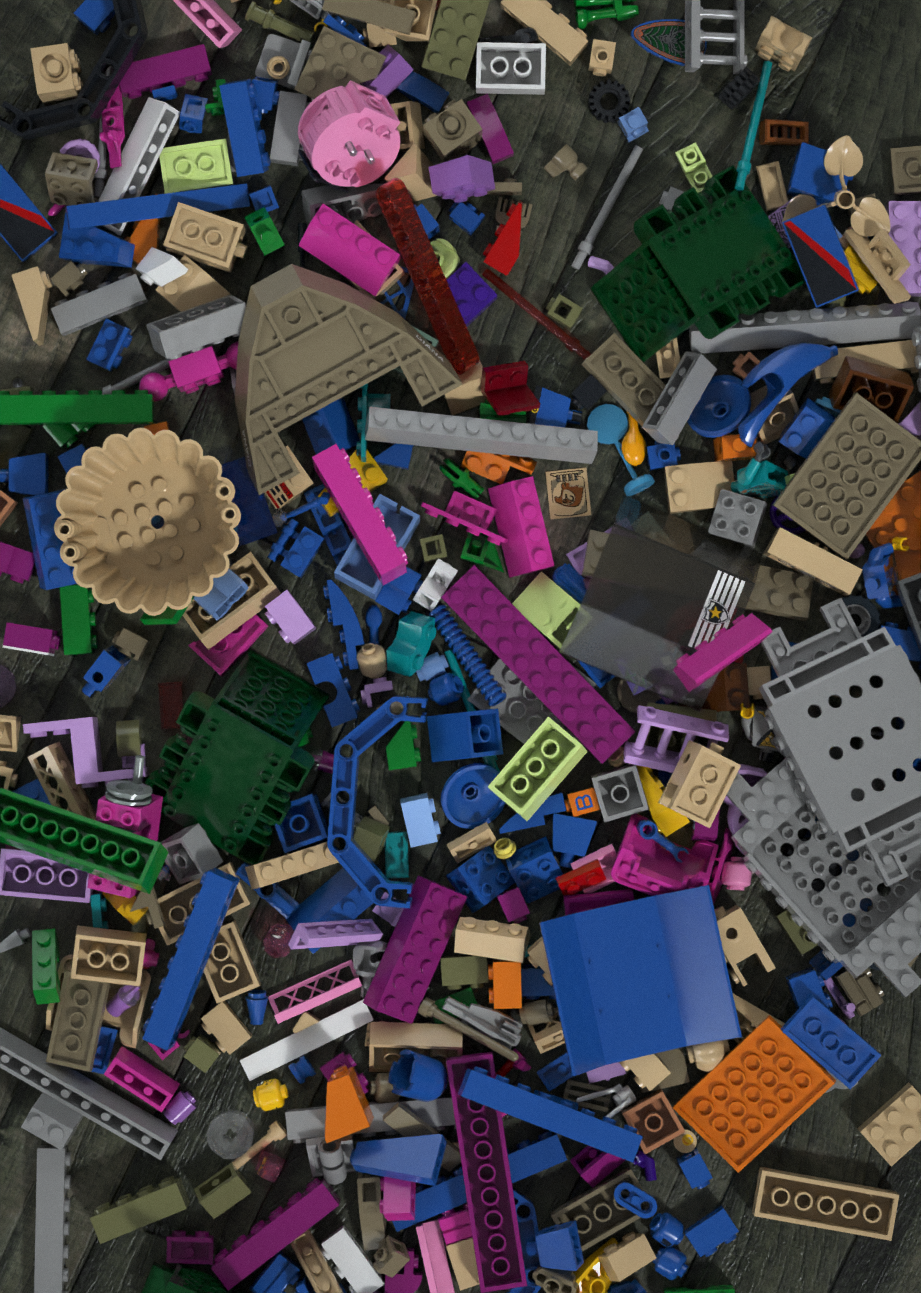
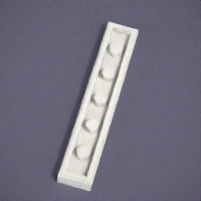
M364 999L296 1034L293 1033L240 1059V1063L249 1081L373 1021L374 1018L368 1006L363 1003Z

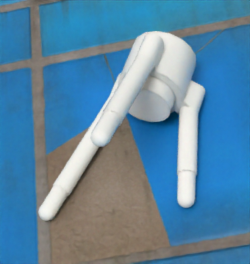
M620 1084L613 1088L576 1099L577 1102H582L615 1092L616 1095L613 1096L617 1107L605 1116L610 1119L623 1108L628 1107L637 1100L628 1085L622 1088Z

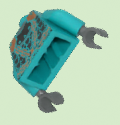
M759 441L753 447L757 454L756 457H752L747 467L737 471V481L731 482V490L734 493H742L755 499L778 496L787 486L784 477L796 473L800 468L799 463L792 456H789L783 461L786 467L785 470L766 460L761 461L768 458L771 451L766 443L763 445Z

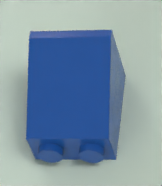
M801 143L797 150L787 195L794 197L801 194L809 195L815 201H819L822 204L834 201L835 193L841 190L842 186L839 175L832 176L826 172L824 158L827 150L807 143ZM844 175V181L846 186L848 180L852 181L853 176L848 177Z
M498 708L427 716L432 762L503 754Z

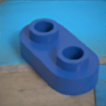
M621 1182L616 1185L614 1198L619 1205L641 1218H650L656 1213L657 1203L653 1196L630 1182ZM624 1189L629 1190V1196L622 1197L621 1191ZM647 1201L649 1208L642 1209L641 1203Z

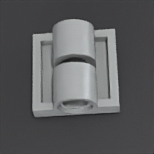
M352 1134L326 1143L325 1137L306 1139V1149L312 1177L324 1176L327 1183L335 1185L342 1183L346 1179L347 1172L356 1171L350 1162L351 1152L355 1149Z

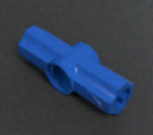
M244 862L236 873L251 887L245 867L251 865ZM277 882L272 884L273 892L268 896L263 893V887L253 889L259 897L265 899L286 919L293 915L300 906Z

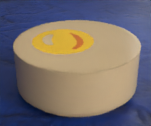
M684 1129L685 1132L675 1137L673 1143L678 1151L689 1153L695 1149L697 1139L692 1131Z

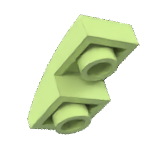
M695 142L675 152L691 188L694 187L697 193H702L705 183L713 176Z

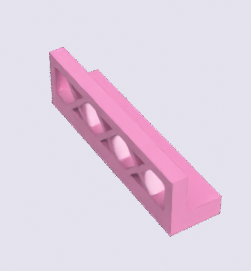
M350 959L270 995L268 1000L275 1013L274 1017L279 1024L361 987L362 981L359 975L356 974L353 961ZM349 966L354 978L349 981L338 979L340 969ZM336 972L335 977L329 975ZM327 977L333 980L329 990L324 991L316 988L320 978ZM316 981L314 987L308 985L309 983ZM336 981L342 983L334 987ZM304 986L312 989L309 999L302 1000L296 998L298 988ZM294 991L293 996L288 995L287 993ZM314 991L320 992V994L313 996ZM280 996L290 998L289 1007L279 1012L274 999ZM294 1000L300 1002L292 1006Z
M438 1219L417 1223L416 1231L430 1293H455Z

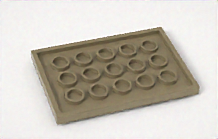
M854 393L773 503V506L847 560L921 460V441L858 393Z

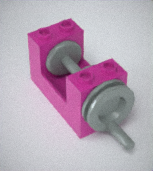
M136 755L133 781L115 780L106 784L107 791L105 796L98 799L96 821L157 841L163 796L152 794L153 789L147 784L142 783L145 756ZM89 873L87 888L126 898H131L140 892L139 890Z

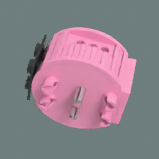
M350 80L346 87L339 86L327 90L306 107L298 125V138L304 151L299 149L298 152L303 159L302 163L310 173L311 179L317 183H326L334 190L338 191L340 189L348 193L347 187H360L369 184L382 176L391 167L400 148V135L397 127L401 122L386 96Z

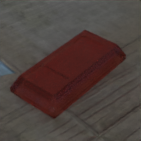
M181 682L158 683L161 729L181 728V725L176 723L183 709Z

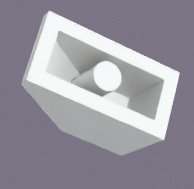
M151 247L135 268L142 274L140 278L150 286L154 283L161 287L188 271L174 256L154 247Z

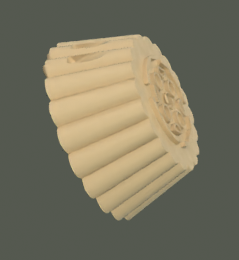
M137 428L131 431L128 437L122 434L108 436L103 442L102 448L91 447L87 449L81 459L82 466H75L67 472L65 481L68 489L63 490L56 499V507L61 516L57 518L54 524L55 535L64 542L60 548V556L64 563L74 567L73 578L75 582L84 588L92 587V594L98 602L102 604L115 602L117 608L127 614L135 613L140 608L146 614L152 616L160 615L166 610L167 606L175 610H181L190 604L192 596L203 597L209 594L214 584L213 578L224 576L229 569V558L227 555L233 553L239 545L238 534L233 528L239 524L241 519L240 509L231 502L235 495V487L229 479L221 477L222 465L219 460L213 456H203V449L197 441L186 439L180 442L179 437L170 430H161L153 435L146 428ZM156 515L164 519V525L160 529L154 528L151 524L153 517Z

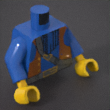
M895 537L892 540V544L886 543L872 549L867 562L862 567L868 599H875L876 603L882 608L903 606L894 582L899 581L894 550L907 551L910 548L909 546H902V542L907 539L906 537Z

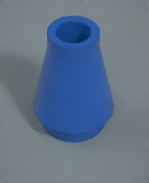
M249 990L248 996L245 998L250 1024L261 1025L263 1024L268 996H266L265 990Z

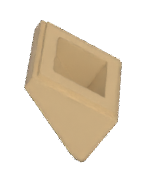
M305 1011L294 1026L293 1032L296 1034L318 1023L320 1019Z

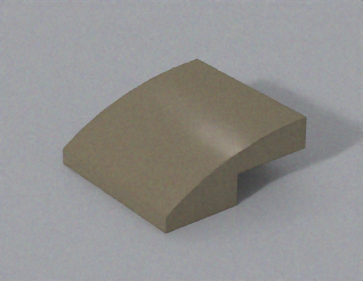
M682 1047L655 1053L668 1067L671 1074L651 1091L690 1082ZM646 1086L643 1089L640 1087L641 1093L649 1092Z

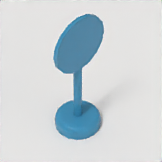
M612 404L596 407L588 417V430L598 431L599 443L615 444L633 479L624 486L626 496L642 492L650 487L655 480L650 474L638 477L633 466L625 460L622 454V445L619 440L624 437L628 429L626 414L621 408Z

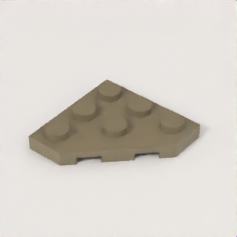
M324 26L294 90L315 99L332 88L346 87L350 80L358 84L371 81L378 77L387 57Z

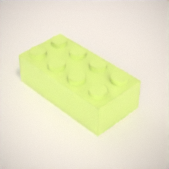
M547 717L489 784L488 788L523 819L528 821L588 751L551 718Z

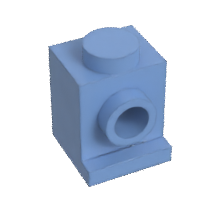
M639 107L621 116L618 120V125L628 142L649 132L647 128L648 122Z

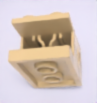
M68 43L30 48L37 95L45 107L54 105V101L76 99L84 84L81 78L78 77V73L82 72L80 59H78L74 49H71Z
M178 202L163 246L166 247V251L180 256L186 255L194 261L231 273L236 258H244L247 245L242 244L246 229L241 223Z
M689 740L658 803L710 828L741 765L722 756L724 748L718 744L711 742L709 748H706Z
M736 904L726 911L723 906L715 909L725 961L731 967L728 969V973L736 984L740 983L743 987L747 985L736 964L753 954L756 955L766 972L776 968L741 907Z

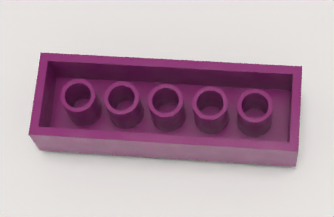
M419 875L409 897H412V906L410 909H403L363 1000L364 1004L375 1011L410 1024L414 1021L467 899V896Z
M324 1177L321 1180L318 1178L312 1180L306 1185L307 1188L304 1193L301 1194L299 1191L288 1199V1205L284 1208L280 1205L273 1210L268 1217L269 1220L266 1222L260 1220L251 1228L252 1230L248 1236L242 1234L233 1242L234 1244L230 1250L224 1248L215 1255L211 1269L227 1290H230L339 1206L341 1198L333 1187L325 1181Z

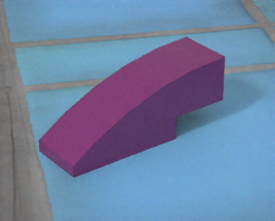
M486 94L466 102L470 112L482 128V142L492 165L513 157L514 152L489 95Z

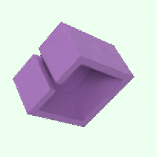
M466 155L429 167L432 193L442 196V199H452L454 202L459 203L467 201V197L485 196L487 191L495 189L492 163Z

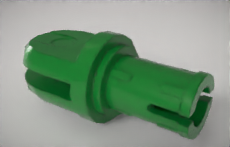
M450 458L444 459L443 461L458 476L441 463L439 465L440 471L453 481V487H462L476 500L485 488L469 476V469L465 468L463 470Z

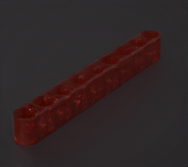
M393 178L376 189V198L446 359L452 364L456 373L462 375L479 363V354L408 190L401 179Z

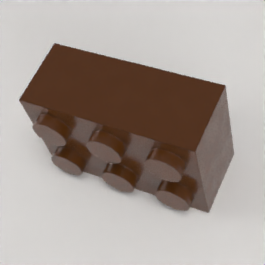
M846 356L828 395L832 407L842 410L853 394L858 393L898 423L914 385L910 374L907 372Z

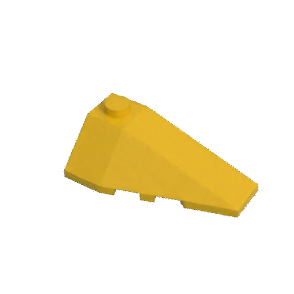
M636 765L651 818L658 829L657 832L663 833L667 837L688 824L690 821L686 816L658 803L665 787L657 776L653 774L652 769Z

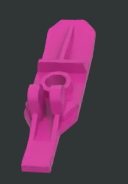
M120 84L102 112L103 132H100V139L107 145L110 168L122 166L120 146L125 137ZM114 119L113 124L110 126V121Z
M729 828L725 829L718 858H715V860L719 861V864L714 867L712 873L713 883L708 882L707 884L710 887L713 906L722 886L721 875L724 863L730 861L733 851L732 833Z

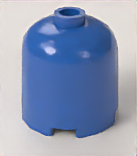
M408 1049L402 1050L399 1053L402 1056L398 1062L393 1061L389 1071L388 1081L390 1084H393L392 1093L424 1102L437 1099L447 1087V1071L442 1062Z

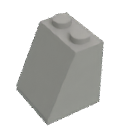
M42 1092L21 1128L62 1150L69 1143L83 1115Z

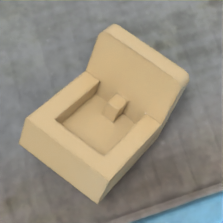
M0 760V775L6 777L3 789L10 791L11 787L15 788L18 775L15 774V768L7 767V762Z

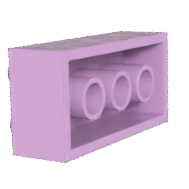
M889 201L885 205L890 219V232L888 234L911 264L899 280L911 297H921V201Z

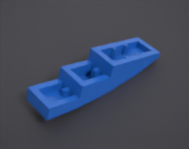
M322 484L304 492L307 502L318 497L325 486ZM322 505L312 508L311 511L338 566L351 544L350 537L338 513L330 517Z

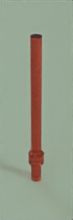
M487 268L483 272L482 276L565 343V347L569 351L576 352L584 360L591 355L588 350L580 345V341L577 338L569 336Z

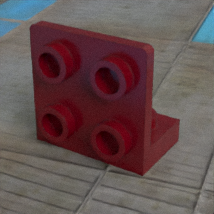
M525 361L482 368L480 391L498 415H509L510 413L540 408V402L527 386L528 364Z

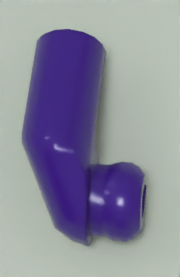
M637 1151L633 1164H637L644 1169L646 1181L657 1180L654 1158L644 1154L643 1151Z

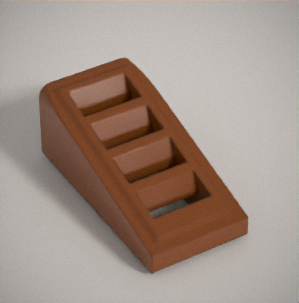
M764 119L760 122V145H801L802 142L809 144V122ZM778 127H781V138H778ZM787 127L790 128V138H787ZM796 128H800V139H796Z

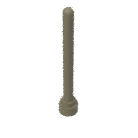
M426 997L418 1009L420 1015L426 1018L428 1016L430 1018L435 1017L509 1060H518L519 1056L516 1052L438 1009L435 1001Z

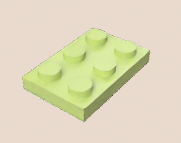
M227 139L165 147L159 156L165 194L233 185Z

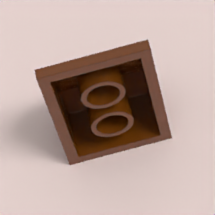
M747 663L729 664L709 678L705 683L706 687L695 694L691 691L686 694L687 697L678 703V706L717 710V712L740 710L741 703H743V707L750 708Z

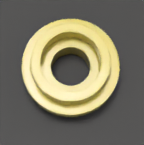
M501 838L494 844V854L499 859L510 858L517 849L515 842L509 838Z

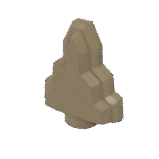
M537 1267L532 1275L535 1283L543 1287L546 1293H576L578 1283L575 1281L576 1276L572 1271Z

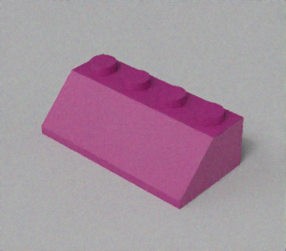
M325 204L321 205L311 220L298 245L375 297L401 259L399 253Z
M533 476L488 488L492 507L497 509L495 521L500 536L508 539L507 544L501 542L509 578L554 567Z
M752 613L747 617L742 614L732 622L733 627L728 630L724 627L713 635L715 639L710 643L705 640L695 647L697 652L691 656L686 653L677 659L678 665H676L673 671L686 689L691 692L764 641L773 632L771 628Z

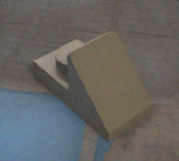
M154 886L150 894L141 891L130 912L148 907L149 911H146L149 925L153 924L155 929L166 925Z

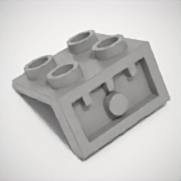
M722 489L708 532L712 535L740 542L747 547L754 548L767 503Z

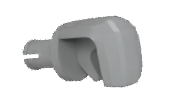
M384 941L359 942L353 949L354 969L356 974L362 977L360 997L366 996L380 964L377 954L384 952L388 945Z

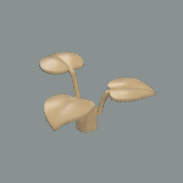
M845 135L837 139L825 154L824 167L826 172L832 176L839 175L842 189L835 193L834 201L825 203L826 207L837 205L842 209H849L851 207L856 211L850 217L852 229L859 235L875 236L881 230H886L889 233L890 219L884 205L875 198L865 197L860 201L858 207L855 204L854 194L847 190L844 175L848 177L856 175L862 168L863 156L851 138ZM805 194L797 195L788 203L782 222L824 204L817 206L812 196Z

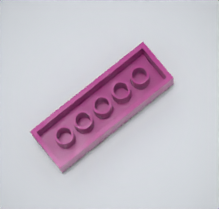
M337 444L313 456L312 460L316 473L331 495L333 502L382 586L407 573L408 557L401 546L397 548L396 537L392 529L384 526V516L378 507H373V498L367 487L364 489L361 487L363 486L360 481L362 479L356 468H350V458L345 449L342 448L340 450Z

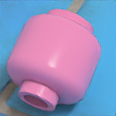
M731 857V861L724 863L721 882L723 885H726V889L744 891L745 887L751 884L752 873L744 865L745 861L741 857Z

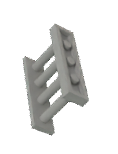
M685 0V72H695L702 64L733 65V74L737 75L746 68L747 55L744 54V0H733V10L703 9L700 6V0ZM702 18L733 20V33L703 32L700 29V20ZM702 41L733 42V56L705 55L700 52V43Z

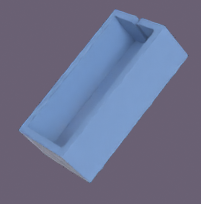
M379 494L373 507L380 509L384 516V526L392 529L396 537L397 548L401 546L404 550L420 523V515L403 506L400 508V515L397 514L398 503ZM354 538L334 571L335 579L376 600L383 586Z

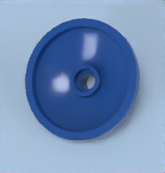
M731 375L712 377L687 421L692 430L701 436L714 438L727 435L737 429L740 423L747 417L751 407L749 389L747 387L739 389L743 381Z
M482 763L469 764L455 771L446 781L441 793V806L445 816L454 825L466 829H474L485 822L489 824L493 821L505 805V802L488 788L489 784L499 774V771L490 765Z

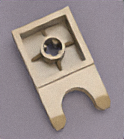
M771 16L760 36L755 51L758 52V56L769 61L772 59L778 62V66L783 70H793L795 72L813 37Z

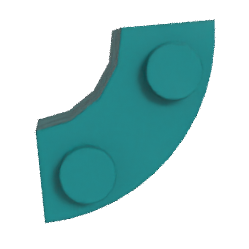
M412 611L399 620L396 637L392 645L386 650L387 670L410 677L422 668L431 642L436 636L435 618Z

